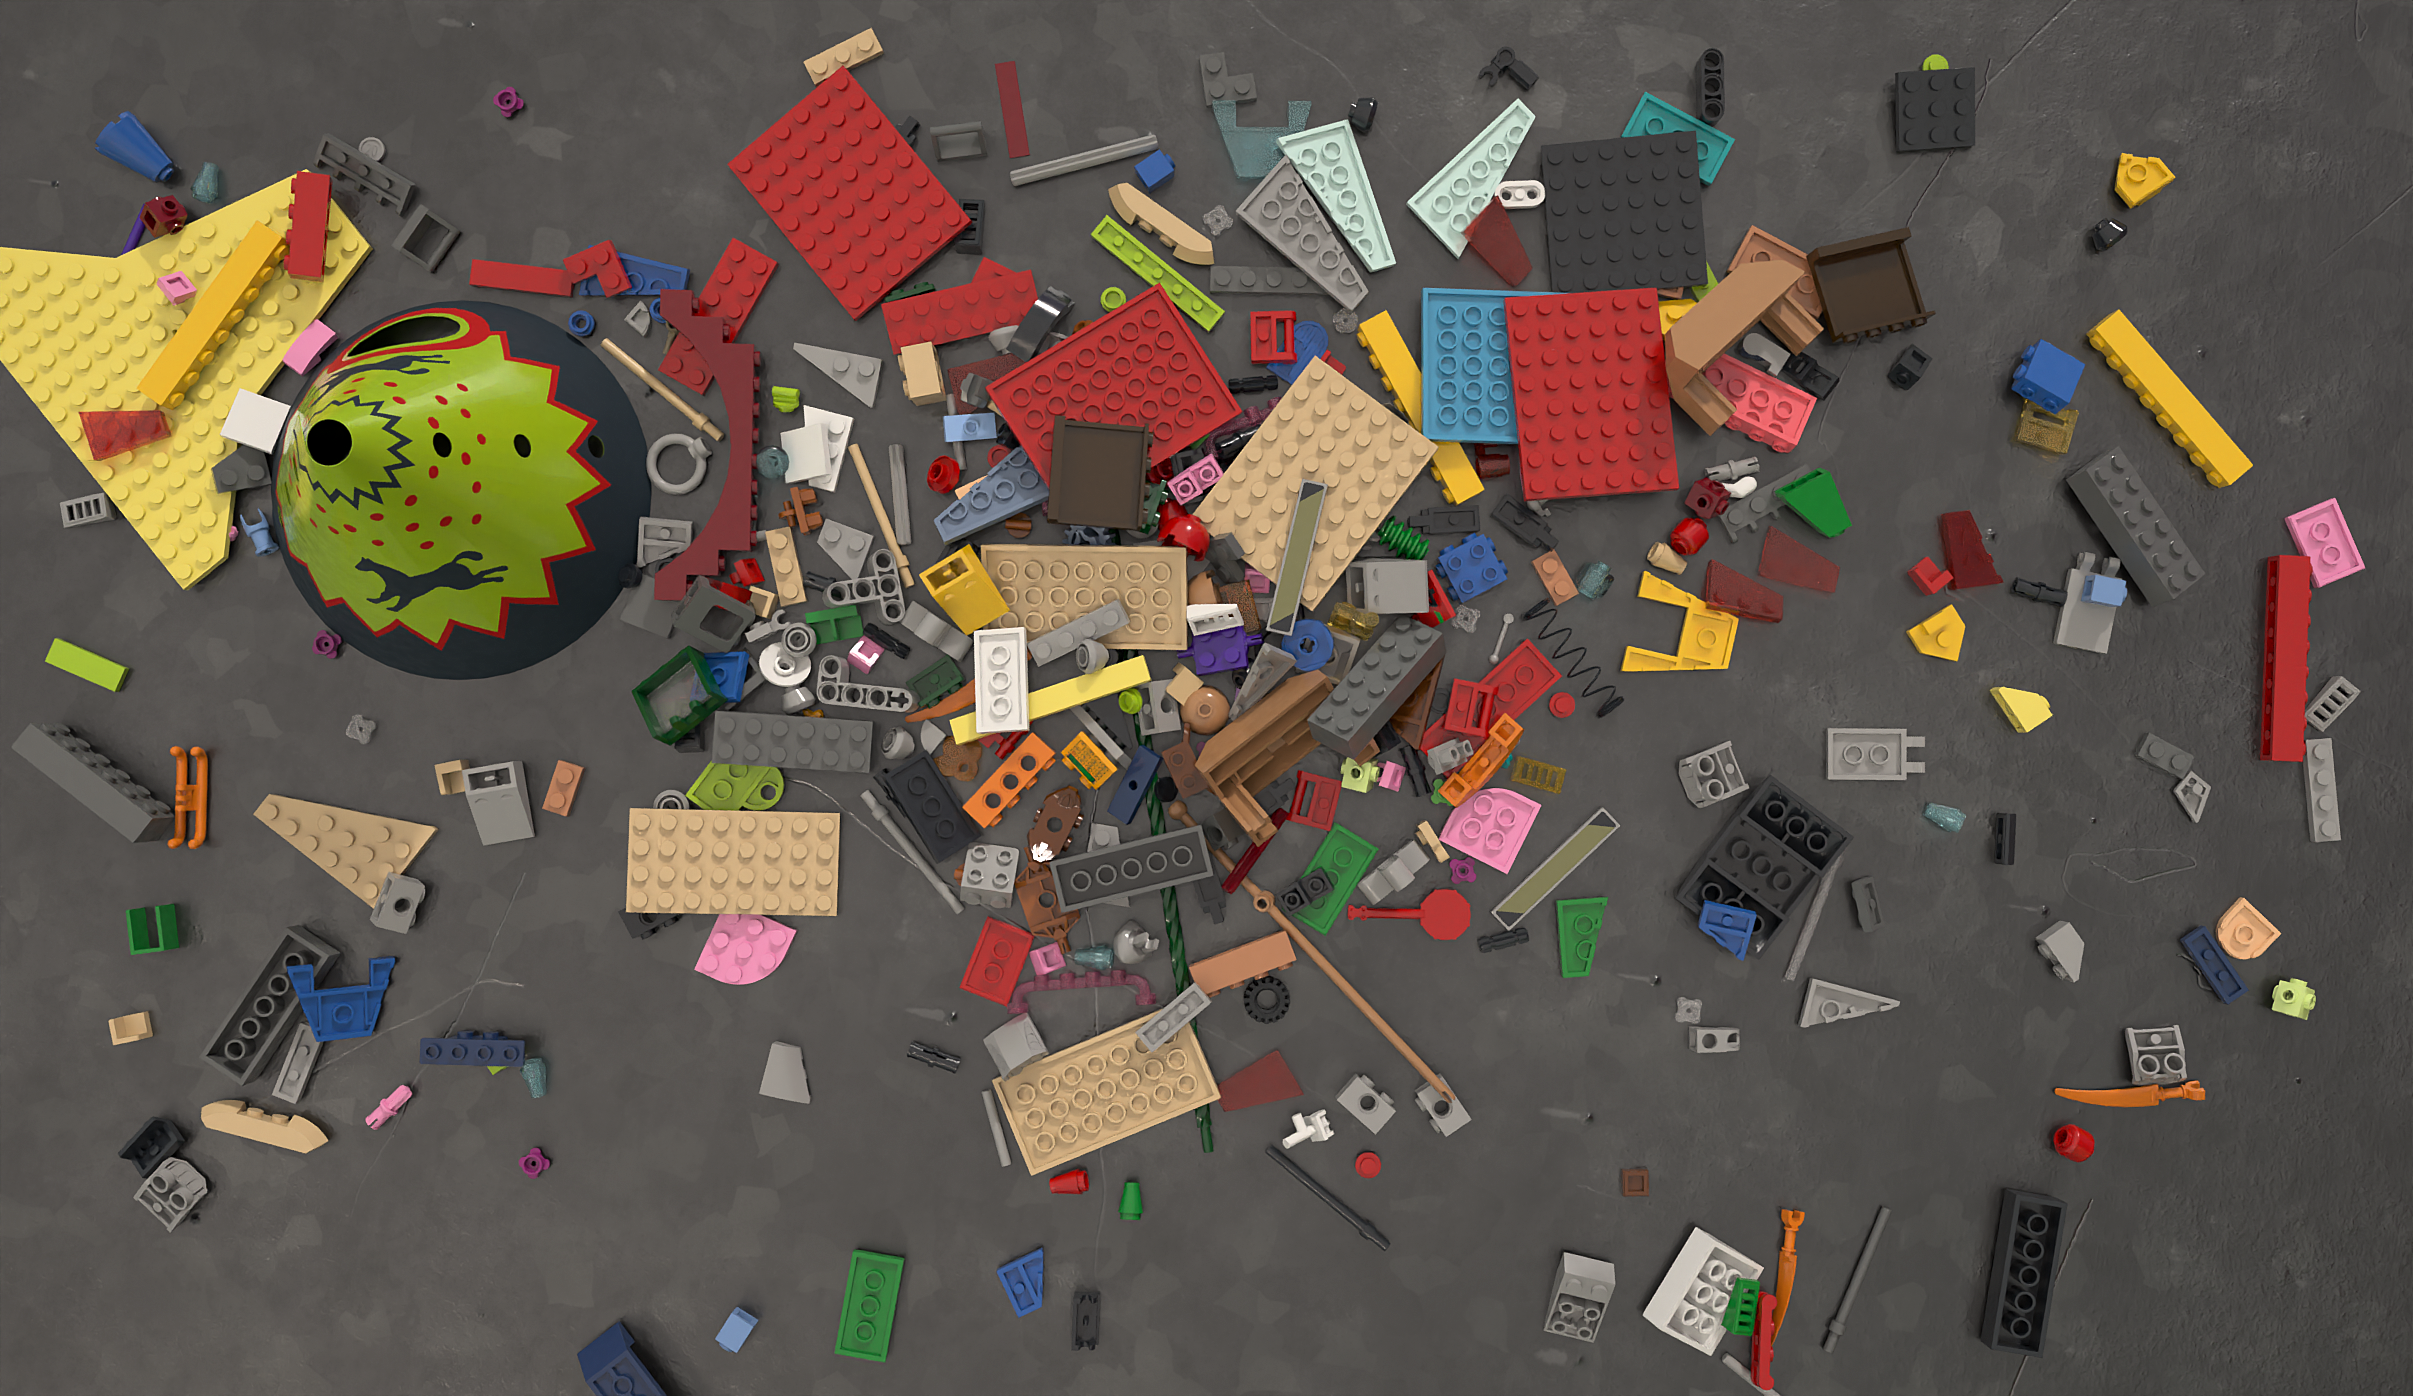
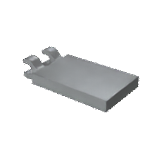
M2084 552V554L2079 553L2076 569L2071 568L2067 572L2064 591L2068 592L2066 603L2063 604V607H2060L2053 644L2107 654L2116 607L2082 602L2081 598L2086 576L2099 575L2122 580V578L2115 577L2121 560L2109 557V559L2104 558L2102 572L2097 574L2090 572L2095 561V554Z
M1826 728V779L1907 780V772L1925 773V762H1907V747H1925V737H1907V729Z

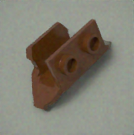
M1184 722L1181 743L1161 752L1164 762L1182 799L1204 789L1215 795L1195 767L1197 760L1189 745L1190 723Z
M1070 785L1046 796L1043 804H1045L1044 809L1039 808L1033 819V822L1037 824L1035 828H1030L1027 834L1032 861L1039 865L1050 862L1061 851L1067 852L1073 840L1069 835L1073 827L1079 828L1084 818V815L1080 814L1083 808L1080 807L1081 798L1078 794V789ZM1052 817H1057L1062 821V828L1058 832H1051L1047 827V822Z

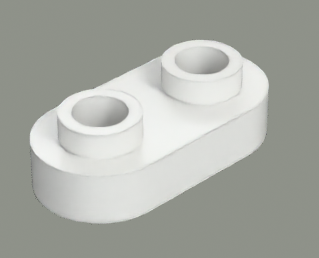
M1535 180L1506 181L1497 186L1493 198L1496 205L1502 209L1535 208L1543 202L1545 188L1540 182ZM1508 193L1510 200H1504L1502 194ZM1527 193H1535L1536 198L1529 199Z

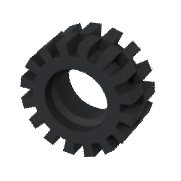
M1273 976L1252 980L1253 982L1247 986L1244 992V1005L1249 1016L1259 1023L1269 1024L1271 1022H1278L1277 1020L1282 1019L1289 1010L1290 996L1287 987L1281 980ZM1263 990H1270L1277 996L1276 1005L1271 1009H1262L1257 1004V996Z

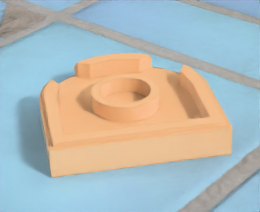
M2242 897L2226 911L2216 926V940L2219 947L2228 956L2236 959H2251L2260 956L2281 934Z

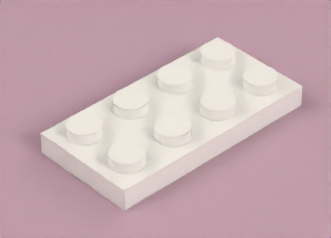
M1026 628L974 631L976 732L978 734L1030 731Z

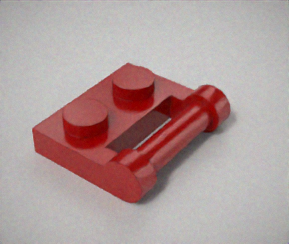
M1250 312L1251 363H1297V353H1295L1294 345L1296 312ZM1276 322L1284 323V352H1277Z
M1454 678L1443 729L1489 738L1490 734L1488 732L1490 730L1488 728L1494 697L1498 695L1499 687ZM1478 692H1483L1485 695L1478 728L1472 727Z
M1298 770L1296 775L1298 781L1290 813L1287 812L1286 820L1330 831L1342 781ZM1308 781L1316 782L1307 817L1300 816Z

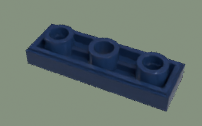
M1140 745L1107 812L1126 825L1131 824L1164 758L1145 745Z

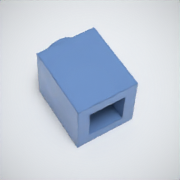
M2099 575L2086 576L2081 601L2107 607L2121 606L2127 596L2126 581Z
M736 1307L715 1340L720 1342L719 1345L724 1350L737 1353L758 1320L739 1307Z

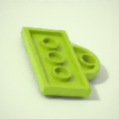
M711 760L685 796L704 810L739 811L744 806L750 810L759 811L772 807L780 800L784 792L785 781L778 767L712 763ZM765 785H771L775 788L776 795L773 799L768 800L763 797L762 788Z

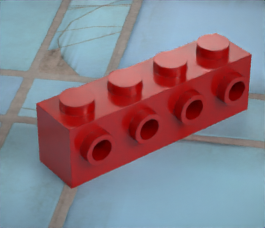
M297 171L296 178L291 180V194H295L294 204H289L288 217L292 219V229H287L286 244L290 245L289 255L284 257V270L288 271L290 278L324 282L333 185L330 175Z

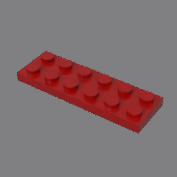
M732 238L699 296V313H695V316L723 317L726 324L730 325V340H725V343H735L779 266L778 262ZM679 332L658 371L705 396L715 377L708 363L695 346Z
M1026 270L883 303L881 306L893 354L897 355L902 353L901 347L932 342L935 346L987 334L1003 327L1019 326L1037 301L1038 296L1031 270Z
M1528 638L1478 682L1499 687L1498 695L1494 697L1488 730L1496 724L1504 713L1515 720L1562 677ZM1478 692L1472 727L1478 728L1485 695L1483 692ZM1444 713L1425 731L1420 750L1428 758L1427 750L1455 738H1459L1460 742L1469 740L1473 749V755L1466 757L1467 762L1442 773L1448 779L1454 772L1457 773L1468 763L1488 738L1443 729L1446 713Z

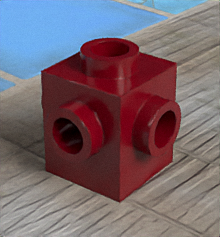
M173 195L163 198L156 197L149 202H145L139 218L153 237L156 238L169 233L174 235L184 228L188 214L184 206L179 204Z
M1706 477L1695 481L1684 504L1694 509L1698 516L1711 519L1725 513L1729 507L1728 499L1731 492L1724 489L1725 486L1722 483Z

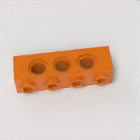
M1032 732L962 808L984 829L989 825L995 827L1003 818L1000 813L1007 806L1011 809L1021 799L1018 794L1024 788L1029 790L1038 781L1036 775L1041 769L1046 772L1055 763L1056 760L1053 757L1056 752L1035 732ZM1026 756H1032L1036 761V766L1031 771L1024 769L1022 761ZM1010 774L1015 775L1018 779V785L1015 789H1009L1005 785V778ZM992 793L999 795L1001 803L997 808H992L988 805L987 799Z

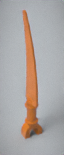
M1027 647V661H1028V660H1030V659L1032 658V654H1031L1029 648ZM975 678L959 691L944 698L933 708L928 709L927 707L906 716L905 721L909 723L940 717L975 703Z
M2198 1080L2187 1082L2179 1087L2164 1089L2163 1087H2158L2157 1083L2115 1090H2072L2062 1088L2054 1090L2056 1095L2068 1099L2113 1107L2156 1106L2159 1099L2165 1101V1099L2179 1097L2182 1099L2205 1100V1090L2200 1088Z
M1782 1209L1781 1212L1786 1232L1784 1247H1781L1782 1251H1779L1778 1282L1775 1297L1777 1299V1306L1773 1309L1772 1315L1775 1330L1773 1336H1771V1346L1783 1322L1794 1281L1797 1256L1794 1255L1796 1249H1794L1796 1231H1799L1798 1226L1802 1224L1805 1212L1798 1210Z

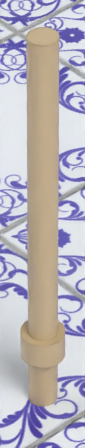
M608 338L602 341V348L693 421L692 424L700 431L704 430L718 442L724 437V433L710 423L711 419L705 414H699Z
M853 444L848 449L888 547L895 557L897 570L905 588L912 587L915 584L908 569L910 564L906 555L902 554L899 544H897L895 534L858 444Z

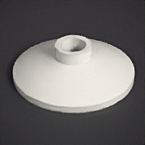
M782 642L769 645L761 653L759 668L762 675L769 682L782 687H792L801 684L809 676L811 661L809 656L802 658L790 656L783 649Z

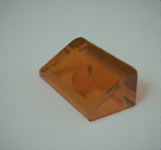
M1249 579L1219 587L1222 604H1237L1244 621V631L1246 633L1262 629Z

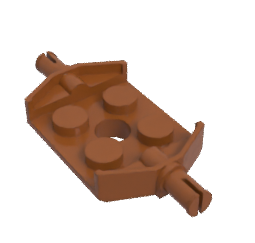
M1025 847L1023 849L1029 861L1027 863L1028 866L1015 879L1014 885L1031 933L1035 936L1049 937L1057 940L1061 954L1070 952L1072 950L1066 938V933L1081 918V914H1079L1078 909L1064 913L1061 912L1050 863L1047 862L1039 865L1033 862L1029 847ZM1045 892L1052 894L1054 897L1053 905L1050 907L1042 906L1039 900L1041 894Z

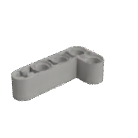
M830 655L824 657L820 662L817 697L822 703L906 713L914 712L919 707L920 697L913 690L849 683L850 665L843 657ZM836 661L838 663L839 668L838 671L835 674H833L831 671V666L833 662ZM831 687H834L836 690L833 699H830L828 696ZM856 689L860 692V698L857 702L852 697ZM882 691L885 695V700L880 705L877 702V695ZM896 697L909 698L908 704L895 701Z

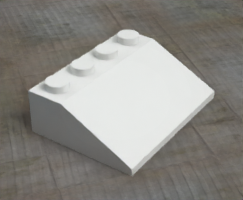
M1695 1227L1644 1311L1643 1316L1660 1330L1711 1356L1727 1330L1721 1324L1737 1277L1757 1280L1764 1267L1712 1235ZM1743 1289V1292L1748 1293L1749 1289Z

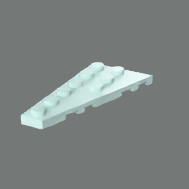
M1519 98L1406 203L1457 259L1461 256L1497 186L1501 182L1536 117Z
M1348 119L1277 138L1275 141L1277 145L1288 156L1295 170L1369 272L1372 273L1394 266L1396 261Z

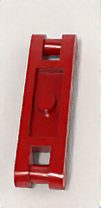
M1759 1291L1752 1333L1751 1381L1755 1386L1767 1391L1774 1386V1379L1770 1376V1362L1773 1361L1774 1357L1771 1346V1336H1773L1775 1330L1772 1310L1777 1306V1299L1771 1294Z

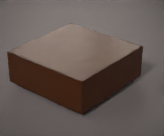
M1621 1169L1622 1196H1649V1170Z

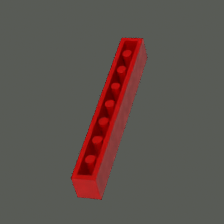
M2276 555L2268 557L2260 760L2303 762V756L2306 753L2304 731L2307 727L2305 705L2308 701L2306 679L2309 675V668L2306 664L2307 654L2310 649V643L2307 638L2308 628L2311 624V618L2308 614L2309 603L2312 598V592L2309 589L2310 577L2313 572V567L2310 563L2311 556Z

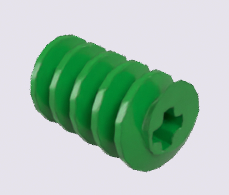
M1396 516L1390 517L1378 532V536L1381 537L1379 545L1382 546L1389 542L1388 551L1390 552L1397 548V558L1406 554V560H1422L1429 551L1428 545L1430 540L1426 539L1420 543V533L1411 537L1413 528L1409 527L1403 531L1404 522L1401 521L1395 525Z

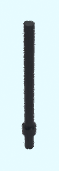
M1273 1145L1267 1148L1265 1153L1357 1228L1363 1238L1366 1240L1370 1239L1383 1251L1388 1249L1391 1243L1376 1232V1227L1370 1222H1364Z

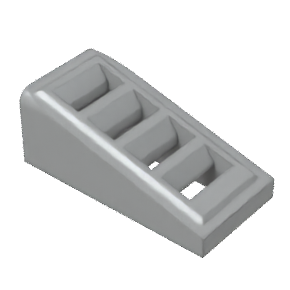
M105 492L60 502L64 528L116 519L114 502ZM97 502H99L100 514L97 513ZM87 504H90L92 516H89ZM80 505L82 507L83 518H80L78 506ZM69 507H73L75 520L70 518Z
M2342 676L2331 677L2305 709L2307 722L2319 732H2323L2354 701L2361 691ZM2332 695L2334 698L2338 700V702L2335 703L2333 700L2329 698V696ZM2321 704L2327 705L2331 709L2330 712L2323 708ZM2316 710L2325 718L2321 720L2313 712Z

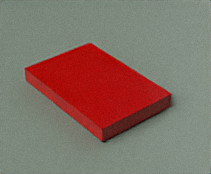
M987 916L959 988L1007 1007L1035 935Z

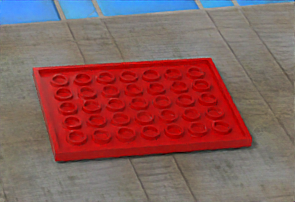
M844 65L727 164L855 321L973 223Z
M1160 283L985 387L989 397L1048 489L1055 415L1066 416L1065 420L1140 427H1144L1145 423L1149 424V432H1153L1152 448H1147V457H1151V469L1243 412Z
M1657 288L1505 298L1503 304L1524 501L1678 490L1679 481Z

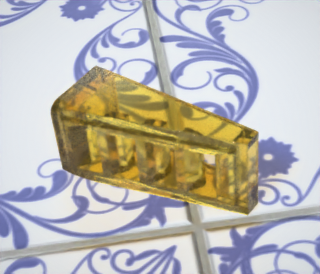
M1517 756L1510 781L1560 794L1566 769ZM1528 764L1526 778H1521L1524 765ZM1534 766L1539 767L1535 782L1531 781ZM1546 769L1548 773L1545 784H1541L1543 770ZM1554 771L1557 772L1558 775L1556 778L1555 786L1551 787L1549 785Z

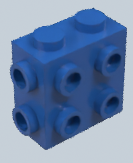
M2042 339L2033 346L2029 345L2021 356V359H2023L2022 364L2013 374L2015 381L2011 389L2022 397L2040 405L2045 410L2056 414L2070 403L2085 364Z
M1475 533L1462 539L1463 545L1454 548L1453 545L1439 551L1441 556L1436 559L1437 565H1435V569L1441 579H1446L1450 586L1446 588L1452 601L1457 600L1459 605L1507 580L1505 574L1508 573V570L1502 560H1497L1493 553L1496 551L1495 545L1490 537L1485 538L1484 534L1478 537Z

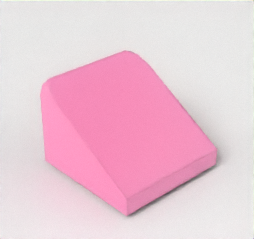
M1245 562L1244 592L1269 593L1270 580Z
M863 635L849 652L847 661L865 674H868L885 649Z
M1057 942L1029 952L1037 976L1066 966Z

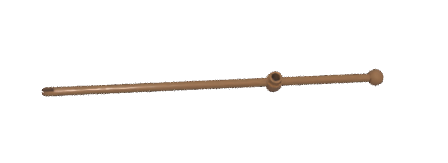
M1177 800L1168 808L1169 816L1174 820L1180 819L1186 827L1198 825L1187 813L1188 808L1184 802ZM1205 837L1207 849L1231 873L1236 864L1221 848L1214 851ZM1246 875L1240 884L1253 896V904L1256 910L1263 913L1268 912L1448 1103H1452L1451 1099L1444 1093L1445 1091L1455 1100V1095L1275 906L1274 895L1266 890L1261 891Z

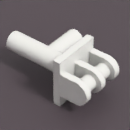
M1325 1109L1302 1117L1301 1113L1293 1115L1292 1120L1297 1132L1283 1139L1285 1148L1288 1149L1309 1137L1314 1142L1325 1141L1328 1137L1334 1135V1131L1329 1128L1330 1121L1325 1118Z

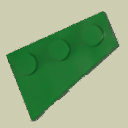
M1608 897L1556 900L1562 978L1589 976Z

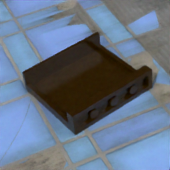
M1909 227L1817 247L1806 256L1832 343L1843 341V344H1848L1859 340L1860 336L1865 335L1867 339L1881 335L1882 331L1889 330V333L1901 331L1907 325L1917 328L1927 324V319L1936 314L1935 310L1926 312L1904 243L1912 237Z
M1055 415L1047 523L1140 531L1142 524H1147L1148 509L1143 508L1144 498H1149L1150 483H1145L1146 473L1151 471V457H1147V448H1152L1153 432H1149V424L1145 423L1144 427L1072 421L1065 420L1066 416Z

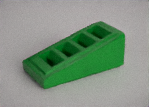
M1739 1277L1736 1279L1721 1324L1732 1334L1752 1336L1760 1287L1758 1280ZM1743 1289H1749L1748 1293H1744Z

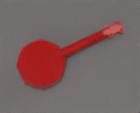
M1434 889L1420 903V909L1367 908L1365 905H1362L1360 908H1355L1353 905L1348 906L1349 920H1353L1355 917H1359L1362 921H1365L1367 918L1420 919V925L1423 926L1426 932L1434 939L1456 940L1470 926L1471 913L1470 904L1467 903L1466 899L1456 889Z

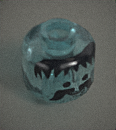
M775 445L766 446L759 450L755 461L757 472L767 479H775L784 475L790 463L786 451Z
M1599 560L1596 564L1592 562L1586 563L1576 578V583L1579 586L1577 590L1593 600L1596 597H1604L1614 582L1613 575L1609 573L1612 568Z

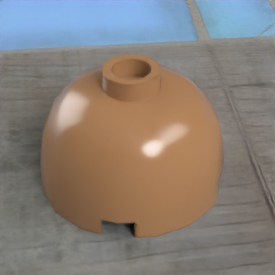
M1213 569L1201 572L1188 581V605L1225 604L1219 582H1213L1212 577L1216 576Z
M1202 685L1188 697L1184 706L1180 703V716L1183 724L1184 722L1190 723L1191 732L1197 735L1209 736L1217 733L1226 725L1229 719L1230 705L1228 699L1220 689L1212 685Z

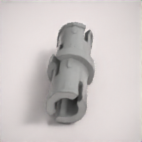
M1754 456L1736 462L1730 460L1724 465L1705 468V477L1709 476L1710 480L1715 481L1737 480L1738 476L1759 472V464L1755 465V462H1758V460Z

